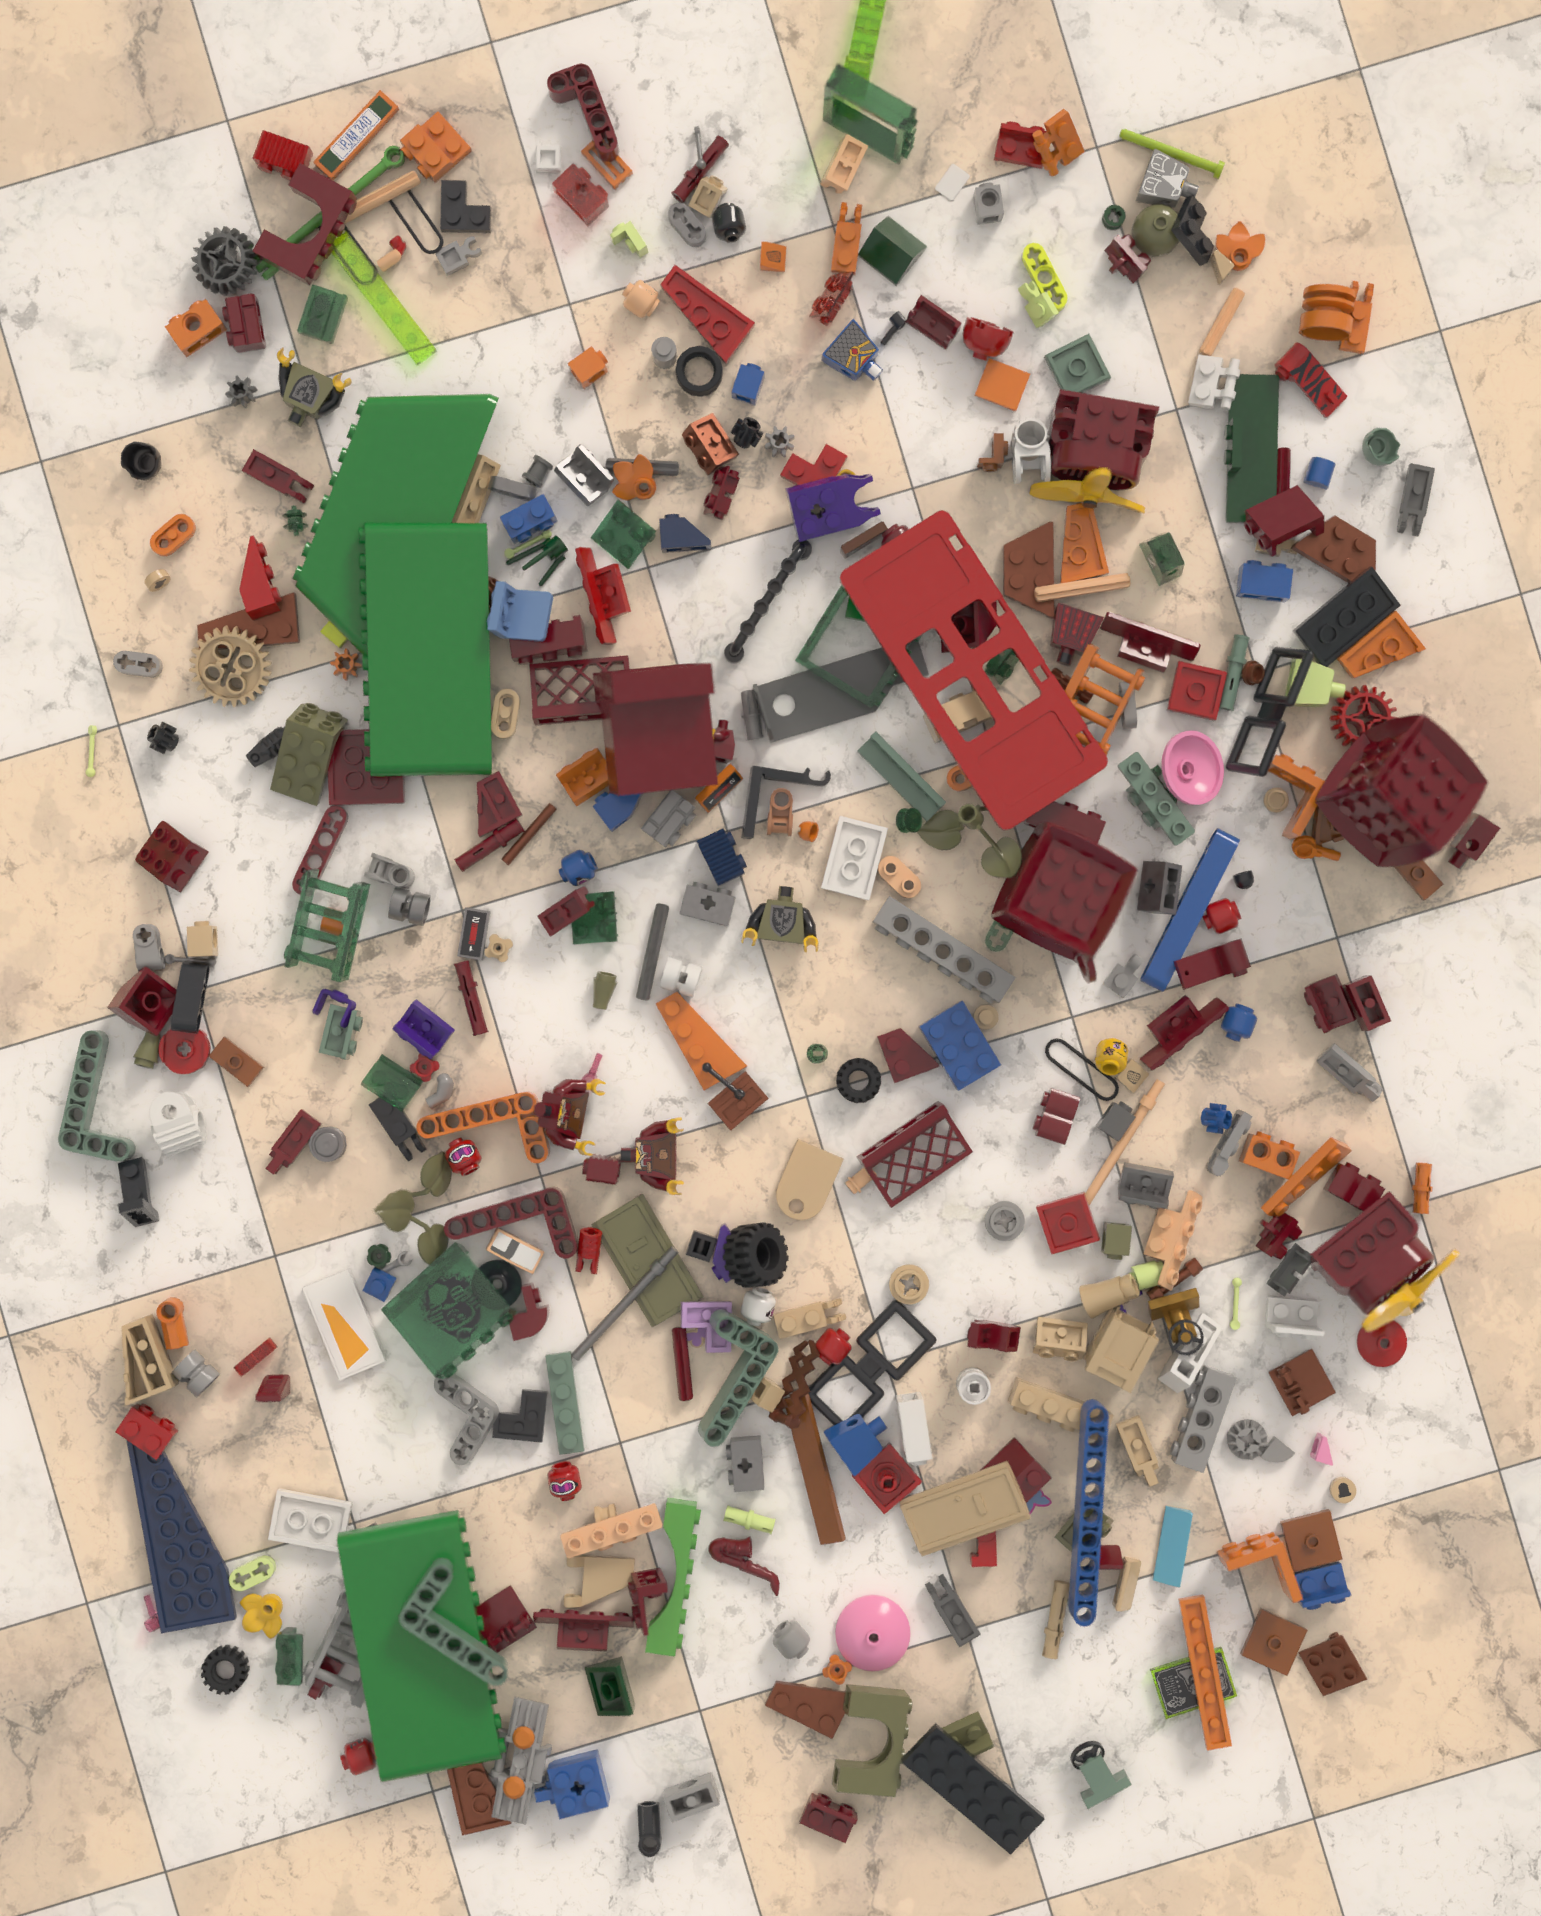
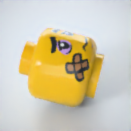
M1115 1038L1100 1041L1096 1047L1095 1055L1097 1069L1110 1076L1125 1070L1128 1059L1127 1045Z

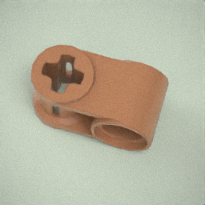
M778 788L771 794L767 835L785 833L788 836H792L793 798L787 789ZM785 793L789 797L788 804L783 807L776 805L774 802L776 794ZM774 823L786 824V826L774 825Z

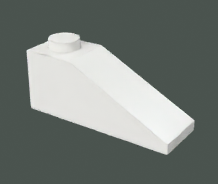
M1204 1313L1200 1314L1195 1321L1201 1327L1204 1334L1201 1348L1191 1355H1181L1174 1351L1158 1377V1380L1176 1393H1180L1191 1386L1223 1328ZM1194 1325V1328L1197 1333V1338H1200V1332L1198 1328ZM1192 1341L1188 1345L1181 1344L1177 1350L1189 1352L1195 1349L1199 1343Z

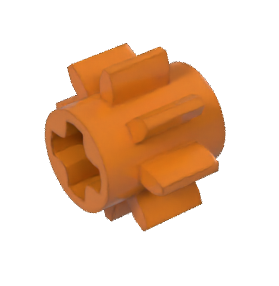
M345 648L344 654L335 652L337 658L335 661L330 662L332 666L337 668L333 674L339 676L342 673L345 681L348 680L349 675L358 677L356 673L357 668H362V664L356 662L359 655L355 653L350 656L347 648ZM344 660L348 661L351 666L348 670L343 668L342 662Z

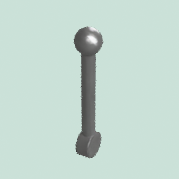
M696 126L694 127L698 156L696 166L702 170L705 168L706 163L702 156L700 128Z
M167 954L164 958L167 964L189 961L209 964L211 967L216 965L214 957L200 959L175 957L172 954Z

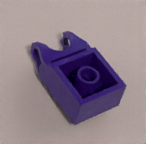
M843 474L785 488L799 542L858 527L870 518L881 515L878 507H860L854 502L855 493L859 488L873 481L872 475ZM818 504L822 508V510H820V512L817 514L811 512V509H814L813 505Z

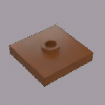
M1329 1509L1280 1521L1294 1572L1343 1559Z
M1260 1608L1240 1654L1288 1676L1308 1630Z

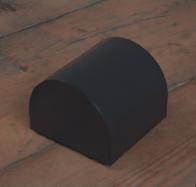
M693 1230L685 1254L710 1262L717 1238L707 1233Z

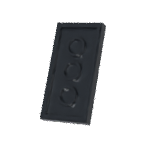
M1369 566L1292 631L1307 650L1313 651L1314 660L1318 664L1328 667L1401 605L1374 568Z

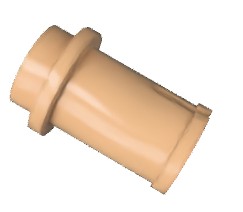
M862 1168L853 1177H848V1181L845 1184L853 1194H856L857 1192L861 1193L860 1189L872 1179L865 1168Z

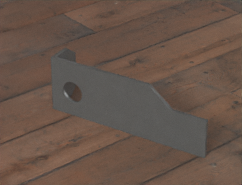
M917 637L906 644L905 649L922 676H926L929 673ZM878 648L757 686V684H753V690L769 741L772 743L876 712L894 685L904 683L883 648ZM781 694L790 695L795 701L794 711L787 716L777 714L773 708L775 698Z

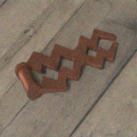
M813 1340L803 1341L793 1348L795 1355L788 1358L793 1371L782 1379L784 1387L782 1389L785 1393L774 1411L770 1412L768 1416L774 1422L784 1424L790 1429L799 1427L800 1420L798 1417L806 1411L801 1398L811 1392L806 1383L805 1376L815 1370L812 1361L820 1356ZM809 1344L811 1354L805 1356L802 1351ZM800 1360H802L804 1366L800 1367L798 1363ZM794 1381L797 1382L799 1387L796 1391H794L791 1384ZM789 1394L794 1404L790 1407L787 1406L784 1399ZM788 1407L791 1414L786 1415L783 1409Z

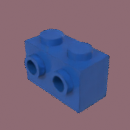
M544 494L500 516L514 544L526 542L536 532H544L552 528L554 523L557 522V518Z
M1248 560L1247 563H1243L1239 567L1236 597L1285 603L1290 599L1293 569L1286 568V564L1272 563L1271 566H1264L1261 561Z

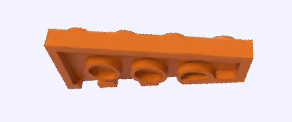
M1330 1137L1261 1209L1271 1217L1283 1215L1288 1210L1290 1204L1301 1197L1305 1191L1352 1150L1345 1143Z

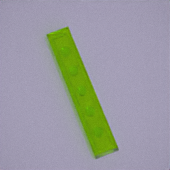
M345 231L341 236L337 237L332 244L333 250L331 254L414 363L418 366L437 352L436 348L350 235Z

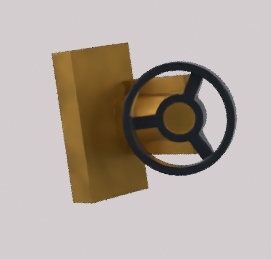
M1196 1288L1148 1301V1311L1151 1320L1164 1318L1169 1331V1345L1175 1352L1181 1355L1196 1353L1204 1341L1201 1327L1192 1321L1189 1310L1200 1308L1199 1294ZM1194 1325L1198 1328L1200 1332V1338H1197V1333L1194 1328ZM1192 1341L1199 1343L1195 1349L1189 1352L1177 1350L1181 1344L1188 1345Z

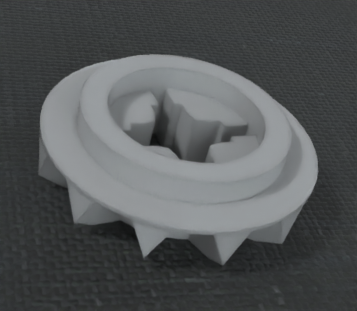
M1010 1201L995 1203L990 1206L985 1215V1227L988 1233L997 1240H1013L1020 1235L1024 1228L1025 1218L1022 1210ZM1002 1210L1006 1217H1015V1219L1008 1222V1231H1006L1002 1224H994V1222L1001 1219Z
M1244 1419L1236 1422L1230 1428L1227 1435V1443L1235 1456L1241 1459L1253 1460L1257 1456L1262 1455V1452L1267 1447L1268 1436L1263 1426L1258 1422ZM1251 1431V1438L1257 1443H1249L1245 1448V1443L1238 1436L1247 1437Z

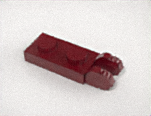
M253 449L242 469L243 473L285 496L289 495L305 504L307 498L301 493L291 490L293 484L296 481L308 490H313L315 486L298 476L297 472Z

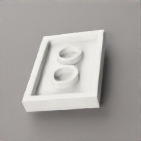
M840 816L821 888L869 901L888 828Z
M279 1488L276 1494L268 1540L338 1553L337 1535L338 1532L347 1531L353 1502Z

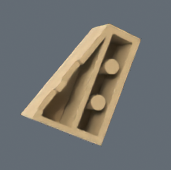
M973 688V692L966 695L959 693L949 698V702L942 704V707L959 733L992 719ZM924 713L923 719L934 743L942 741Z
M153 1314L123 1325L122 1350L125 1367V1406L178 1385L177 1378L172 1374L174 1369Z

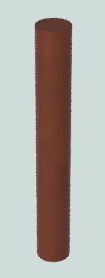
M551 803L544 808L502 857L501 860L508 866L557 810Z

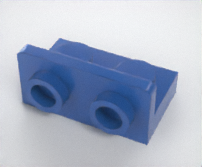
M1339 1561L1294 1572L1303 1598L1298 1603L1303 1608L1313 1610L1320 1608L1321 1604L1327 1602L1332 1604L1342 1603L1346 1600L1345 1598L1351 1596V1592L1347 1588L1342 1564Z

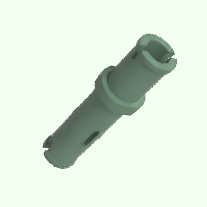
M1234 635L1231 654L1227 656L1226 660L1229 663L1219 709L1234 711L1243 665L1247 663L1245 655L1250 637ZM1231 680H1233L1232 688L1230 690Z

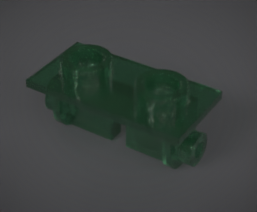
M1012 649L1003 651L1005 653L1003 657L997 655L989 660L985 666L986 670L984 672L990 677L994 676L1000 685L1012 675L1014 666L1019 661Z

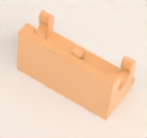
M846 134L841 139L820 185L825 188L832 186L836 188L835 192L839 194L847 191L868 145Z

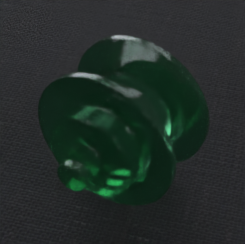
M291 506L292 510H288L287 513L282 515L283 518L288 519V524L284 525L283 528L288 529L289 532H294V536H299V532L304 531V528L308 527V524L303 523V518L307 516V513L297 509L296 506Z
M903 808L899 810L896 815L898 830L902 833H915L919 831L922 825V816L919 810L916 808Z

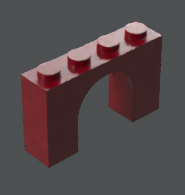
M300 163L288 186L294 193L320 207L323 219L318 234L308 242L294 244L264 229L253 249V253L259 259L310 286L312 281L317 280L321 273L320 266L324 259L329 258L333 250L332 244L336 237L341 236L343 233L346 218L355 211L357 197L351 190Z

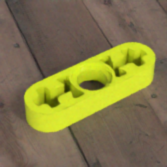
M1030 243L1023 250L1022 262L1030 278L1036 283L1040 294L1044 293V290H1048L1053 285H1056L1053 288V293L1056 297L1060 296L1061 299L1059 305L1056 302H1053L1059 312L1067 303V293L1044 248L1038 243ZM1031 250L1033 253H1039L1037 261L1041 266L1035 271L1033 270L1037 265L1033 258L1028 259ZM1046 271L1051 275L1052 279L1048 284L1039 282L1038 274L1040 272ZM1048 290L1047 293L1049 297L1052 298V294L1050 290Z

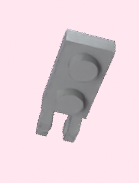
M1239 1109L1232 1117L1231 1126L1224 1131L1206 1165V1169L1211 1174L1221 1176L1228 1169L1227 1160L1236 1153L1239 1147L1238 1141L1242 1134L1245 1135L1250 1129V1120L1253 1116Z

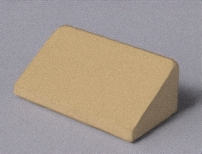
M1125 1556L1122 1559L1123 1569L1119 1572L1112 1603L1116 1611L1119 1612L1130 1610L1132 1607L1141 1567L1140 1560Z

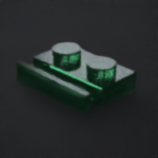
M312 284L297 332L333 345L348 300L347 295Z
M381 1054L378 1061L361 1082V1086L402 1112L423 1084V1080Z

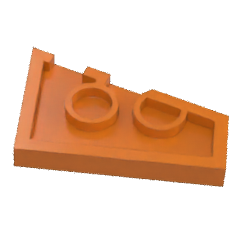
M1082 503L1067 506L1060 583L1107 575L1109 570L1094 509L1084 507Z
M1394 611L1338 657L1337 660L1351 678H1356L1384 665L1406 658V656L1423 651L1426 648L1399 613Z

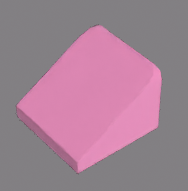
M1318 1433L1316 1434L1310 1455L1318 1462L1333 1466L1327 1438L1323 1434Z

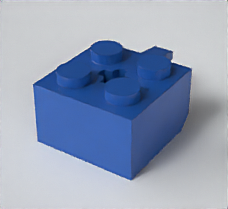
M598 1749L550 1762L547 1768L549 1780L545 1782L546 1786L536 1788L534 1792L536 1803L550 1800L551 1804H556L559 1819L608 1807L610 1795ZM575 1781H578L580 1785H583V1787H578V1785H574Z

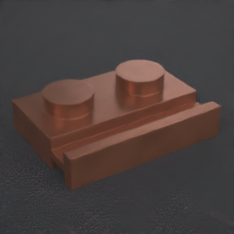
M746 1071L730 1083L736 1089H742L745 1092L742 1100L736 1099L734 1093L726 1087L707 1103L730 1131L769 1099Z

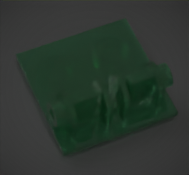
M618 499L591 536V539L627 569H630L648 542L651 543L656 537V530Z
M614 891L588 893L585 895L586 899L589 902L594 901L595 905L589 912L572 923L573 945L616 942L619 935L617 934L616 927L618 919H616V897Z

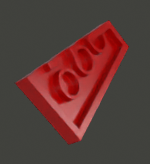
M676 265L673 266L660 284L674 304L721 360L727 364L753 329L755 322Z

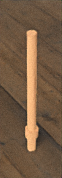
M1156 1079L1148 1094L1143 1095L1139 1102L1141 1105L1134 1114L1136 1118L1120 1141L1116 1143L1086 1191L1085 1195L1089 1206L1144 1117L1156 1105L1157 1102L1155 1100L1165 1085L1160 1080Z

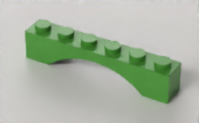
M667 1498L663 1528L671 1541L675 1553L676 1579L668 1601L649 1623L646 1653L675 1657L676 1649H681L683 1634L678 1632L679 1625H685L687 1609H682L683 1599L688 1600L690 1584L685 1583L687 1574L692 1575L694 1559H689L690 1549H696L697 1534H693L694 1524L699 1525L701 1513L700 1509H696L697 1502Z

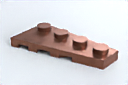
M293 592L281 596L282 601L278 602L281 611L254 620L243 609L197 625L198 640L206 641L204 634L207 632L214 636L213 629L216 627L222 633L223 627L227 625L230 632H232L235 626H238L240 634L247 629V637L251 638L257 635L255 643L263 642V646L300 643L296 593ZM224 644L218 645V650L229 649Z

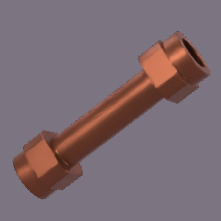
M1195 1257L1184 1264L1185 1268L1179 1271L1178 1281L1173 1288L1189 1276L1195 1277L1203 1270ZM1154 1286L1146 1294L1153 1300L1164 1297L1170 1290L1161 1286Z

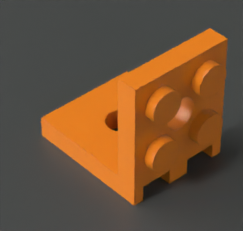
M1276 754L1268 772L1305 791L1282 833V836L1291 840L1301 837L1317 807L1315 798L1325 781L1315 776L1316 772L1306 766L1300 768L1293 764L1294 760L1285 754L1278 756Z
M1274 1532L1262 1536L1260 1534L1250 1535L1242 1543H1227L1222 1546L1221 1550L1217 1551L1221 1563L1228 1571L1272 1557L1283 1592L1293 1603L1303 1600L1284 1543L1280 1541L1278 1536H1275Z

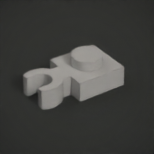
M474 236L468 237L462 246H459L456 240L435 253L447 276L468 266L466 258H477L482 254L480 248L476 250L469 249L471 244L476 243Z

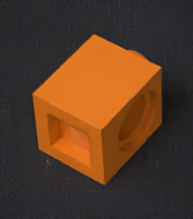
M591 346L568 363V367L582 388L585 389L608 372L605 365L608 361L600 350L596 352Z

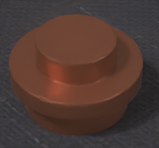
M1250 660L1244 665L1242 679L1245 684L1255 685L1264 678L1265 670L1259 662Z

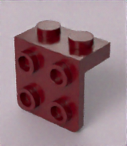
M161 821L137 854L135 861L159 881L181 893L209 851L185 837L167 822Z

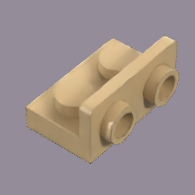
M1038 1317L1033 1353L1039 1354L1043 1358L1057 1356L1064 1357L1066 1361L1081 1360L1086 1353L1088 1323Z

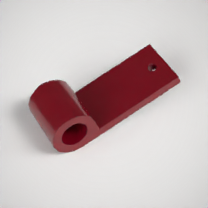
M1242 938L1173 961L1183 990L1231 973L1233 977L1247 974V968L1251 967Z

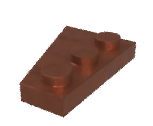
M776 1681L765 1702V1706L833 1739L845 1715L843 1710L845 1691Z

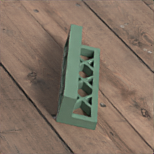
M876 731L857 750L926 822L946 803Z

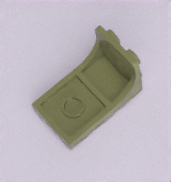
M312 703L301 704L286 720L270 790L317 806L321 800L333 749L340 733L347 725L348 719L342 717L338 712H328L319 709L317 705Z

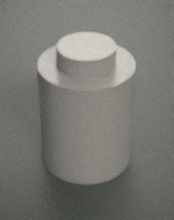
M660 337L653 342L651 351L655 365L661 369H669L674 366L677 361V350L674 341L668 337Z

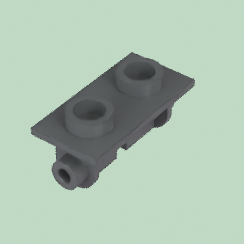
M1295 1243L1287 1251L1277 1269L1271 1273L1270 1279L1266 1284L1284 1297L1287 1293L1290 1294L1299 1281L1293 1274L1298 1272L1303 1276L1311 1265V1253Z

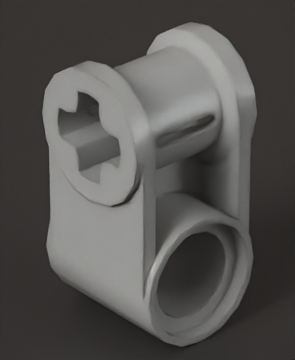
M371 854L373 859L368 872L364 874L365 877L382 883L386 882L400 888H407L413 884L415 874L411 868L381 855ZM400 870H405L407 878L404 882L399 883L396 875Z
M152 924L138 925L133 931L135 962L138 972L143 967H147L151 971L165 969V956L161 945L159 929ZM145 931L151 932V937L147 939L142 938L141 934L145 933Z

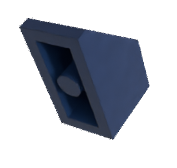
M679 514L664 515V518L659 519L662 553L712 550L711 540L685 517H679Z

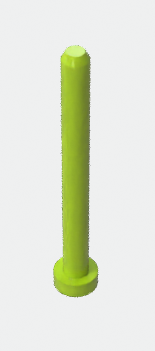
M1121 129L1119 134L1121 139L1153 151L1157 149L1174 159L1214 173L1213 177L1219 179L1225 165L1223 161L1219 160L1217 164L1127 129Z

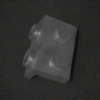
M579 444L573 454L559 463L554 469V472L587 507L608 492L614 481L608 469L602 467L591 451L585 449L582 444Z
M1124 1162L1118 1184V1198L1127 1204L1137 1203L1148 1205L1153 1209H1168V1197L1174 1173L1170 1170Z

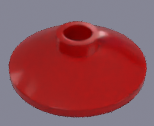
M1394 1320L1372 1331H1366L1362 1326L1357 1335V1348L1362 1358L1369 1364L1377 1367H1388L1397 1363L1403 1357L1407 1348V1337L1402 1326ZM1387 1339L1388 1345L1382 1348L1380 1346L1381 1340Z

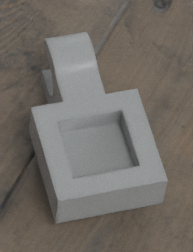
M1134 954L1125 967L1118 963L1103 984L1124 998L1139 979L1133 973L1144 960Z

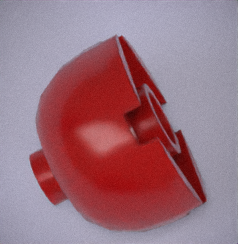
M966 317L962 336L966 347L974 352L973 357L987 361L988 356L997 357L1008 349L1014 331L1005 327L999 329L1000 327L996 326V324L988 321Z

